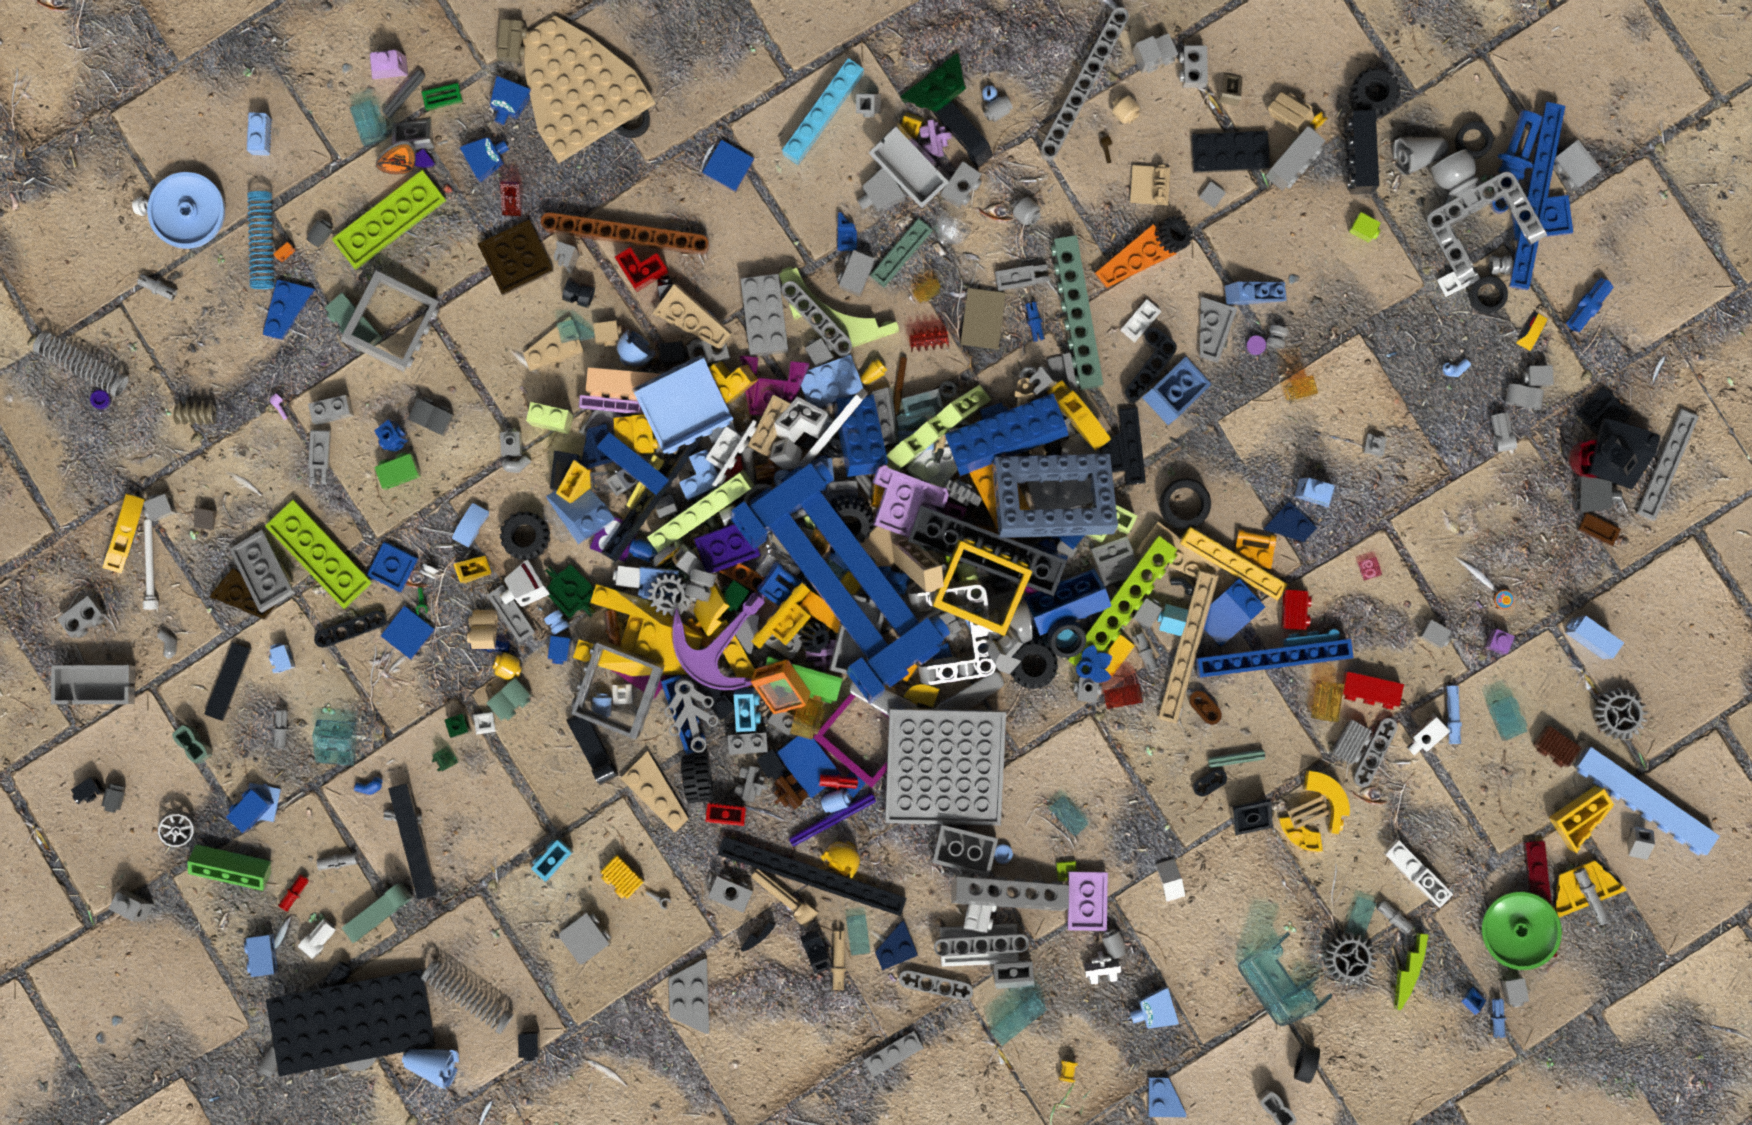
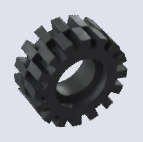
M1169 217L1157 226L1156 230L1158 231L1155 232V236L1159 237L1156 238V241L1161 242L1159 246H1164V251L1169 250V253H1177L1190 245L1192 240L1190 235L1193 233L1188 230L1191 227L1190 225L1186 226L1187 221H1181L1182 217ZM1170 228L1177 233L1178 241L1172 238Z

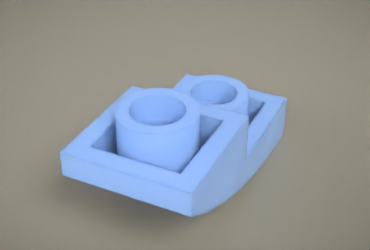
M472 503L457 526L452 539L469 548L479 534L480 527L489 516V511Z

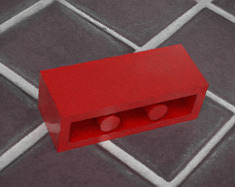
M1344 672L1340 695H1344V699L1356 701V698L1364 700L1363 703L1374 706L1375 703H1380L1382 708L1393 710L1394 707H1400L1404 684L1352 672Z

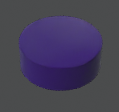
M96 390L91 394L90 402L93 407L102 410L110 405L111 397L106 391Z

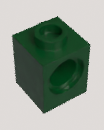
M460 714L444 720L450 738H456L472 732L466 714Z

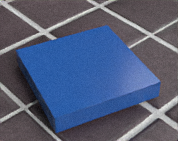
M721 140L702 173L736 192L751 167L754 158Z
M383 542L366 576L402 593L419 559Z
M404 606L382 633L381 637L412 660L435 629Z

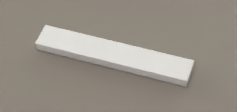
M862 388L802 459L799 466L804 468L810 464L867 396L868 392Z

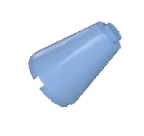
M409 1049L402 1057V1063H404L406 1069L443 1089L451 1086L457 1073V1068H454L455 1062L459 1063V1054L455 1050Z

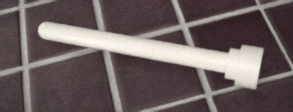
M145 518L147 597L143 601V609L153 610L159 609V601H157V597H154L152 520Z

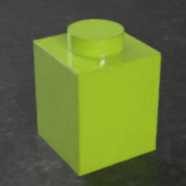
M1360 212L1349 233L1369 243L1372 239L1376 240L1381 231L1379 229L1381 222Z

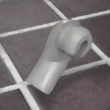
M526 455L519 461L504 459L502 467L507 472L519 473L531 461Z
M163 629L157 637L164 642L163 655L166 658H172L177 652V641Z

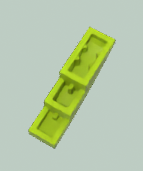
M1417 933L1415 952L1407 951L1405 970H1397L1394 1008L1397 1010H1402L1419 977L1426 953L1428 934Z

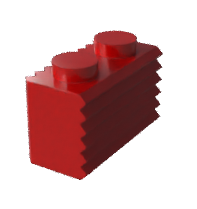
M1283 591L1281 629L1307 630V626H1310L1311 616L1307 615L1308 607H1311L1312 597L1308 596L1309 591Z
M710 802L707 804L705 822L745 826L747 808L746 806L739 807L738 805L731 806L730 804L727 806V804H712Z

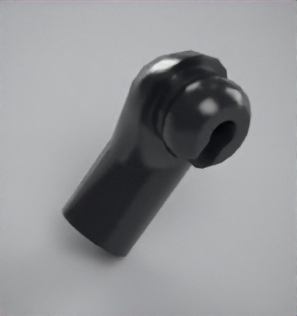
M1188 576L1170 577L1171 586L1182 585L1186 589L1187 595H1193L1196 583Z

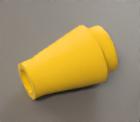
M877 358L875 361L872 360L859 378L867 386L885 375L888 369Z

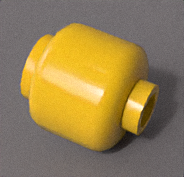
M506 652L501 655L498 654L492 665L494 674L508 681L512 680L514 676L518 677L522 670V667L519 666L520 659Z

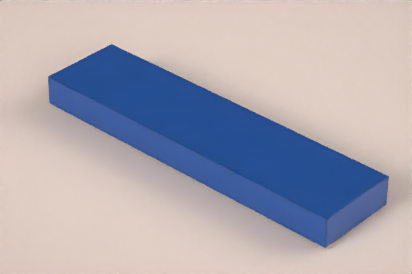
M610 432L598 444L597 449L655 495L669 481L668 478Z

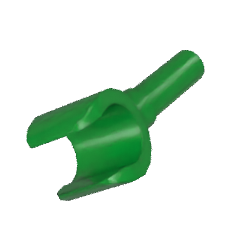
M418 588L419 606H417L416 612L420 615L419 609L424 607L427 614L429 607L425 604L423 589Z

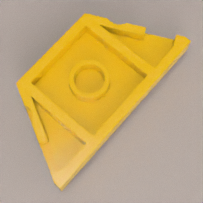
M1591 861L1557 876L1555 910L1558 916L1562 917L1589 906L1584 893L1580 891L1581 887L1574 875V872L1580 868L1586 869L1591 882L1596 886L1595 890L1601 901L1627 890L1596 861Z

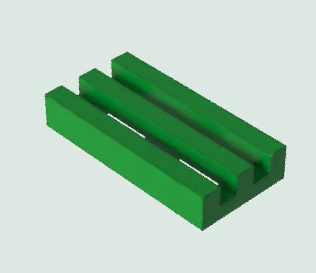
M459 83L421 91L426 111L463 102ZM456 89V92L427 98V95ZM455 96L458 97V98H454V99H450V100H446V101H442V102H437V103H433V104H429V105H428V103H430V102L439 101V100H443V99H447V98H451V97H455Z

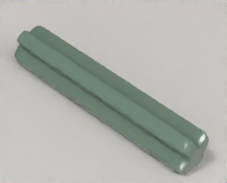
M1263 749L1209 757L1208 764L1209 767H1218L1264 760L1265 752Z

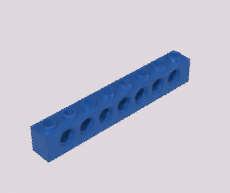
M1351 639L1197 658L1195 663L1197 678L1351 659L1354 656Z

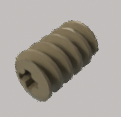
M212 400L209 401L208 406H206L205 401H202L200 406H198L197 401H194L193 406L190 405V401H186L185 406H183L182 401H179L178 406L174 407L173 418L176 425L180 424V422L183 425H186L188 422L191 425H194L195 422L198 425L203 424V422L206 425H209L211 422L215 425L217 413Z

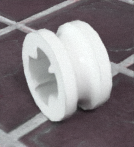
M423 564V570L419 572L435 579V573H438L439 570Z

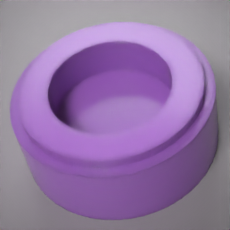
M1252 336L1246 343L1247 351L1252 355H1260L1266 348L1265 340L1261 336Z

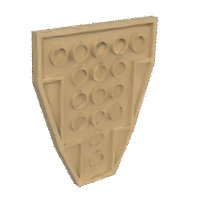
M553 16L527 32L526 39H523V46H525V76L528 88L531 89L529 94L537 130L558 164L655 105V101L635 70L590 35L557 16Z

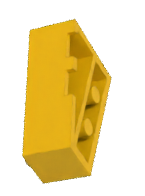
M1594 786L1550 816L1549 819L1567 848L1577 853L1582 843L1591 836L1593 829L1597 824L1601 823L1614 804L1605 789Z

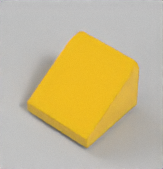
M906 112L901 126L912 138L917 139L924 118Z

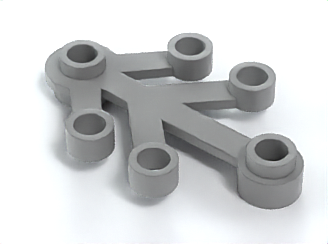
M682 678L676 682L674 687L676 695L670 705L665 707L664 714L667 717H673L676 714V707L683 698L685 707L675 723L669 727V733L672 736H678L681 732L680 728L688 717L693 737L690 745L693 751L699 753L705 750L706 741L700 737L695 715L706 721L711 727L718 724V718L694 706L691 697L701 701L702 705L706 708L712 707L714 700L712 697L705 696L696 691L691 680ZM682 684L688 686L687 691H681L680 687ZM706 698L711 699L709 706L704 704ZM668 708H673L674 713L672 715L666 713ZM715 717L716 723L710 724L709 718ZM677 727L678 733L673 734L671 728ZM696 741L702 742V746L700 748L695 747L694 744Z

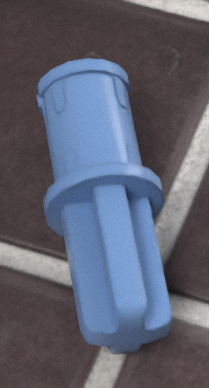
M1494 998L1492 1000L1493 1017H1491V1020H1493V1037L1498 1038L1499 1036V1038L1506 1037L1505 1020H1507V1017L1504 1015V1000L1502 998Z

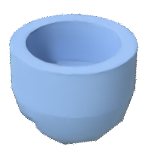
M993 85L985 86L982 90V96L986 102H992L997 99L998 93Z

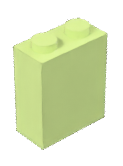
M530 402L526 421L535 427L569 434L573 415L568 410Z

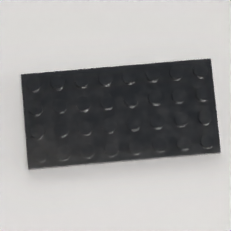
M422 969L267 998L266 1005L279 1077L407 1052L409 1049L435 1046L425 982L421 979L423 975Z

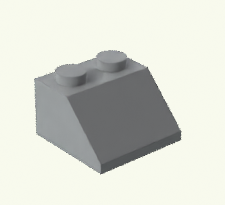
M1579 140L1555 157L1553 167L1554 171L1557 174H1561L1564 178L1565 185L1569 189L1572 188L1573 191L1602 170Z

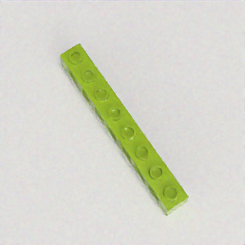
M1157 536L1111 599V607L1103 610L1086 633V644L1083 650L1078 655L1067 659L1070 663L1077 666L1078 662L1082 660L1083 651L1092 645L1096 647L1097 654L1108 652L1110 648L1107 645L1111 640L1116 641L1121 634L1118 630L1122 625L1126 626L1132 619L1130 614L1134 609L1138 610L1144 601L1141 599L1145 593L1149 595L1154 589L1155 585H1153V582L1156 578L1159 580L1167 571L1164 567L1168 562L1172 564L1178 556L1175 553L1178 550L1160 536ZM1155 554H1161L1163 557V562L1160 565H1156L1153 562ZM1145 569L1150 570L1152 573L1151 579L1147 581L1141 577V573ZM1133 585L1140 587L1141 591L1137 596H1133L1130 593V588ZM1123 600L1129 603V609L1125 612L1120 611L1118 607L1119 603ZM1110 616H1115L1118 619L1115 627H1110L1107 624V619ZM1098 632H1104L1107 636L1106 640L1102 643L1096 640ZM1084 665L1082 667V671L1087 673L1089 671V667L1087 665Z

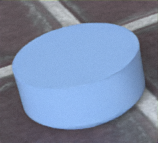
M1006 844L996 846L994 859L1001 864L1008 863L1013 856L1012 849Z

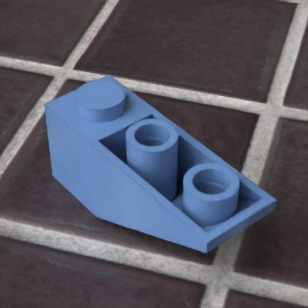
M1235 282L1225 286L1226 305L1287 301L1285 282Z

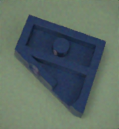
M606 424L587 429L581 464L587 469L614 462L597 449L598 444L609 433Z
M1290 502L1263 528L1264 531L1289 537L1300 542H1304L1317 529Z
M904 921L899 923L895 930L875 951L882 970L918 956Z

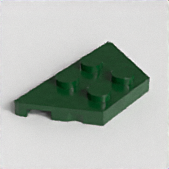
M959 54L953 55L901 95V101L903 103L911 102L916 107L927 108L937 112L966 90Z

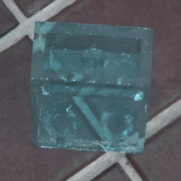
M317 719L312 734L315 763L354 766L357 741L356 722Z

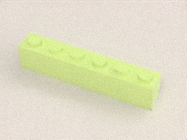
M742 470L655 530L647 538L659 553L665 547L749 491L754 486L753 482L746 472Z

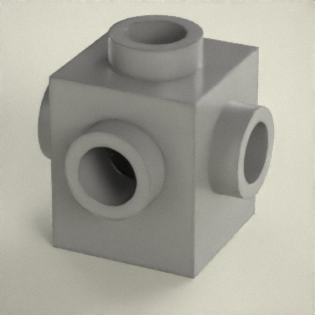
M1079 677L1078 681L1074 683V692L1077 693L1076 701L1097 703V695H1101L1102 684L1096 683L1090 678ZM1086 685H1089L1091 688L1089 692L1085 690Z

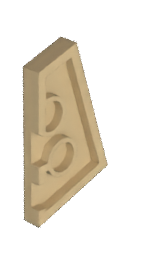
M571 316L523 353L530 372L584 352Z

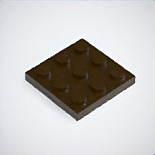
M530 220L524 221L478 243L502 296L554 272Z

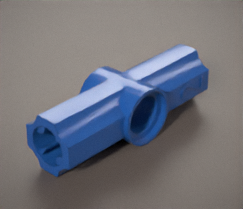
M1601 277L1589 293L1582 297L1577 304L1576 310L1566 322L1571 330L1579 333L1589 319L1596 315L1603 305L1602 302L1614 288L1612 283Z

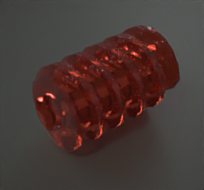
M942 325L941 331H939L937 326H934L933 332L930 327L926 328V332L920 327L918 333H916L914 328L911 329L909 334L911 353H913L914 347L920 352L922 346L925 351H928L929 345H931L933 350H936L937 344L941 350L944 344L949 348L948 331L945 325Z

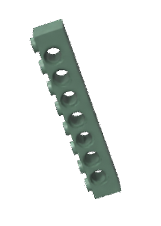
M1077 235L1054 239L1053 245H1051L1052 256H1056L1057 263H1054L1055 274H1059L1060 282H1057L1058 292L1063 295V300L1060 301L1062 312H1066L1067 319H1064V326L1066 331L1069 330L1070 338H1067L1068 348L1073 351L1071 358L1073 368H1076V385L1079 386V391L1100 388L1104 384ZM1067 253L1071 256L1072 260L1065 262L1062 260L1061 255ZM1072 272L1075 276V279L1071 281L1067 280L1065 278V273ZM1076 291L1078 298H1069L1068 292ZM1073 309L1080 310L1081 317H1073L1071 311ZM1082 328L1085 331V335L1082 337L1077 336L1075 329ZM1081 346L1086 347L1088 354H1079L1078 348ZM1083 365L1090 366L1091 373L1084 374L1081 367Z

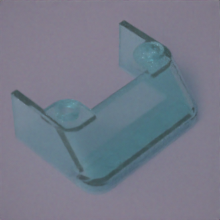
M1289 932L1269 940L1238 963L1240 973L1272 1020L1279 1026H1286L1316 1013L1333 997L1330 993L1318 999L1310 989L1303 988L1298 990L1278 958L1283 955L1281 943L1290 936Z

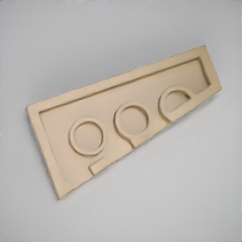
M677 284L671 287L652 313L671 324H675L682 328V330L698 336L701 340L717 348H722L733 334Z
M1159 522L1155 524L1135 551V553L1143 556L1157 536H1160L1178 549L1175 552L1178 554L1172 564L1168 562L1166 566L1194 578H1198L1199 570L1215 574L1219 569L1213 562L1180 544L1181 538ZM1155 554L1153 560L1162 563L1163 557L1161 554Z
M649 751L620 778L675 833L689 819Z

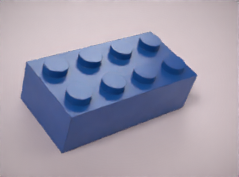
M874 394L867 395L838 429L847 477L876 474L877 468L883 465L887 466L888 463ZM855 396L836 398L834 406L835 419H837Z
M1095 569L1058 583L1054 596L1038 591L1023 597L1027 602L1030 617L1040 635L1048 633L1051 626L1059 620L1072 619L1077 621L1111 607L1106 588Z

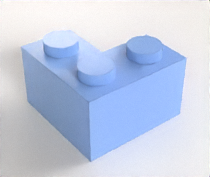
M707 449L689 457L696 475L679 482L688 502L720 486L718 484L716 487L711 486L718 473L715 466L705 460L708 455Z

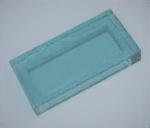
M1063 795L1048 808L1074 837L1089 825Z
M1357 896L1344 932L1347 934L1352 932L1355 937L1357 934H1360L1361 939H1363L1376 903Z
M866 914L846 917L851 956L871 953Z

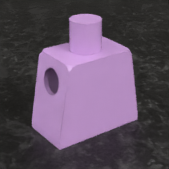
M390 50L370 53L372 79L408 76L407 58L399 51Z

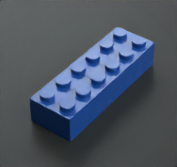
M1050 394L947 433L945 437L959 475L962 476L993 464L995 457H1012L1068 436V430L1055 396Z

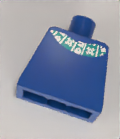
M497 76L490 102L492 110L497 111L494 122L505 125L508 116L518 119L530 100L529 93L531 89Z
M489 137L460 147L479 182L485 180L504 164L499 155L509 150L504 140L493 145Z

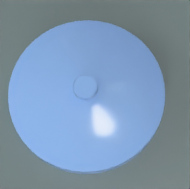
M192 172L175 173L159 182L152 191L147 206L148 220L155 234L167 244L182 249L197 248L211 241L220 231L225 218V203L219 189L206 177Z

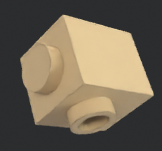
M617 321L593 323L596 344H604L605 347L616 346V343H618L623 335L622 326H618Z

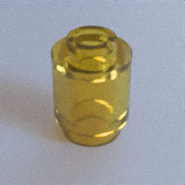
M929 277L915 286L912 293L920 304L922 302L926 303L940 293L941 285L936 278L932 279Z

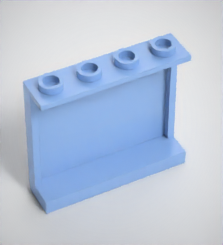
M702 355L632 388L664 454L677 451L678 447L683 444L689 445L695 442V438L701 435L703 437L710 435L713 429L726 427L733 420Z

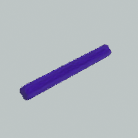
M870 793L849 804V807L838 810L790 836L789 841L791 845L796 846L876 802L874 795Z

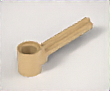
M756 869L752 874V879L794 912V919L807 928L819 913L808 902L800 903L760 869Z

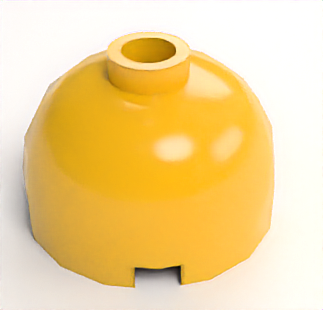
M841 841L833 842L821 855L823 861L827 859L830 862L828 866L843 876L850 874V878L855 875L860 866V856L855 850L856 846L849 841H846V843Z

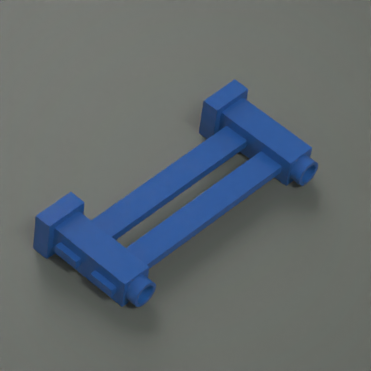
M818 462L814 466L810 463L804 468L798 466L781 479L783 483L773 490L767 488L750 500L752 505L749 507L744 501L734 508L731 512V520L753 550L766 542L768 531L771 530L868 658V661L865 662L861 657L850 665L847 675L868 703L871 704L883 695L886 684L891 688L909 674L907 669L916 662L922 665L940 652L938 646L942 644L944 638L950 634V631L938 615L930 620L927 617L919 623L825 499L822 493L826 490V485L833 481V477L827 467L822 462ZM803 508L900 638L888 646L791 517L793 513Z

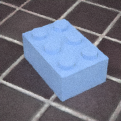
M851 355L808 370L801 384L806 401L820 409L834 405L836 398L856 396L863 388Z

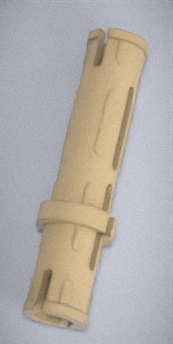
M833 931L832 990H844V972H846V968H844L845 931Z

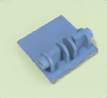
M640 567V589L638 596H641L642 599H648V596L652 595V593L648 592V589L654 588L651 585L652 581L657 582L656 578L658 576L663 579L665 573H667L668 577L675 574V579H678L679 571ZM667 582L669 585H673V586L676 585V584H674V583ZM660 587L657 588L656 595L661 594ZM666 592V594H665L666 597H667V596L672 597V595H673L672 592H670V593Z

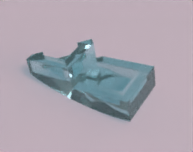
M576 320L556 323L561 343L595 338L593 331Z

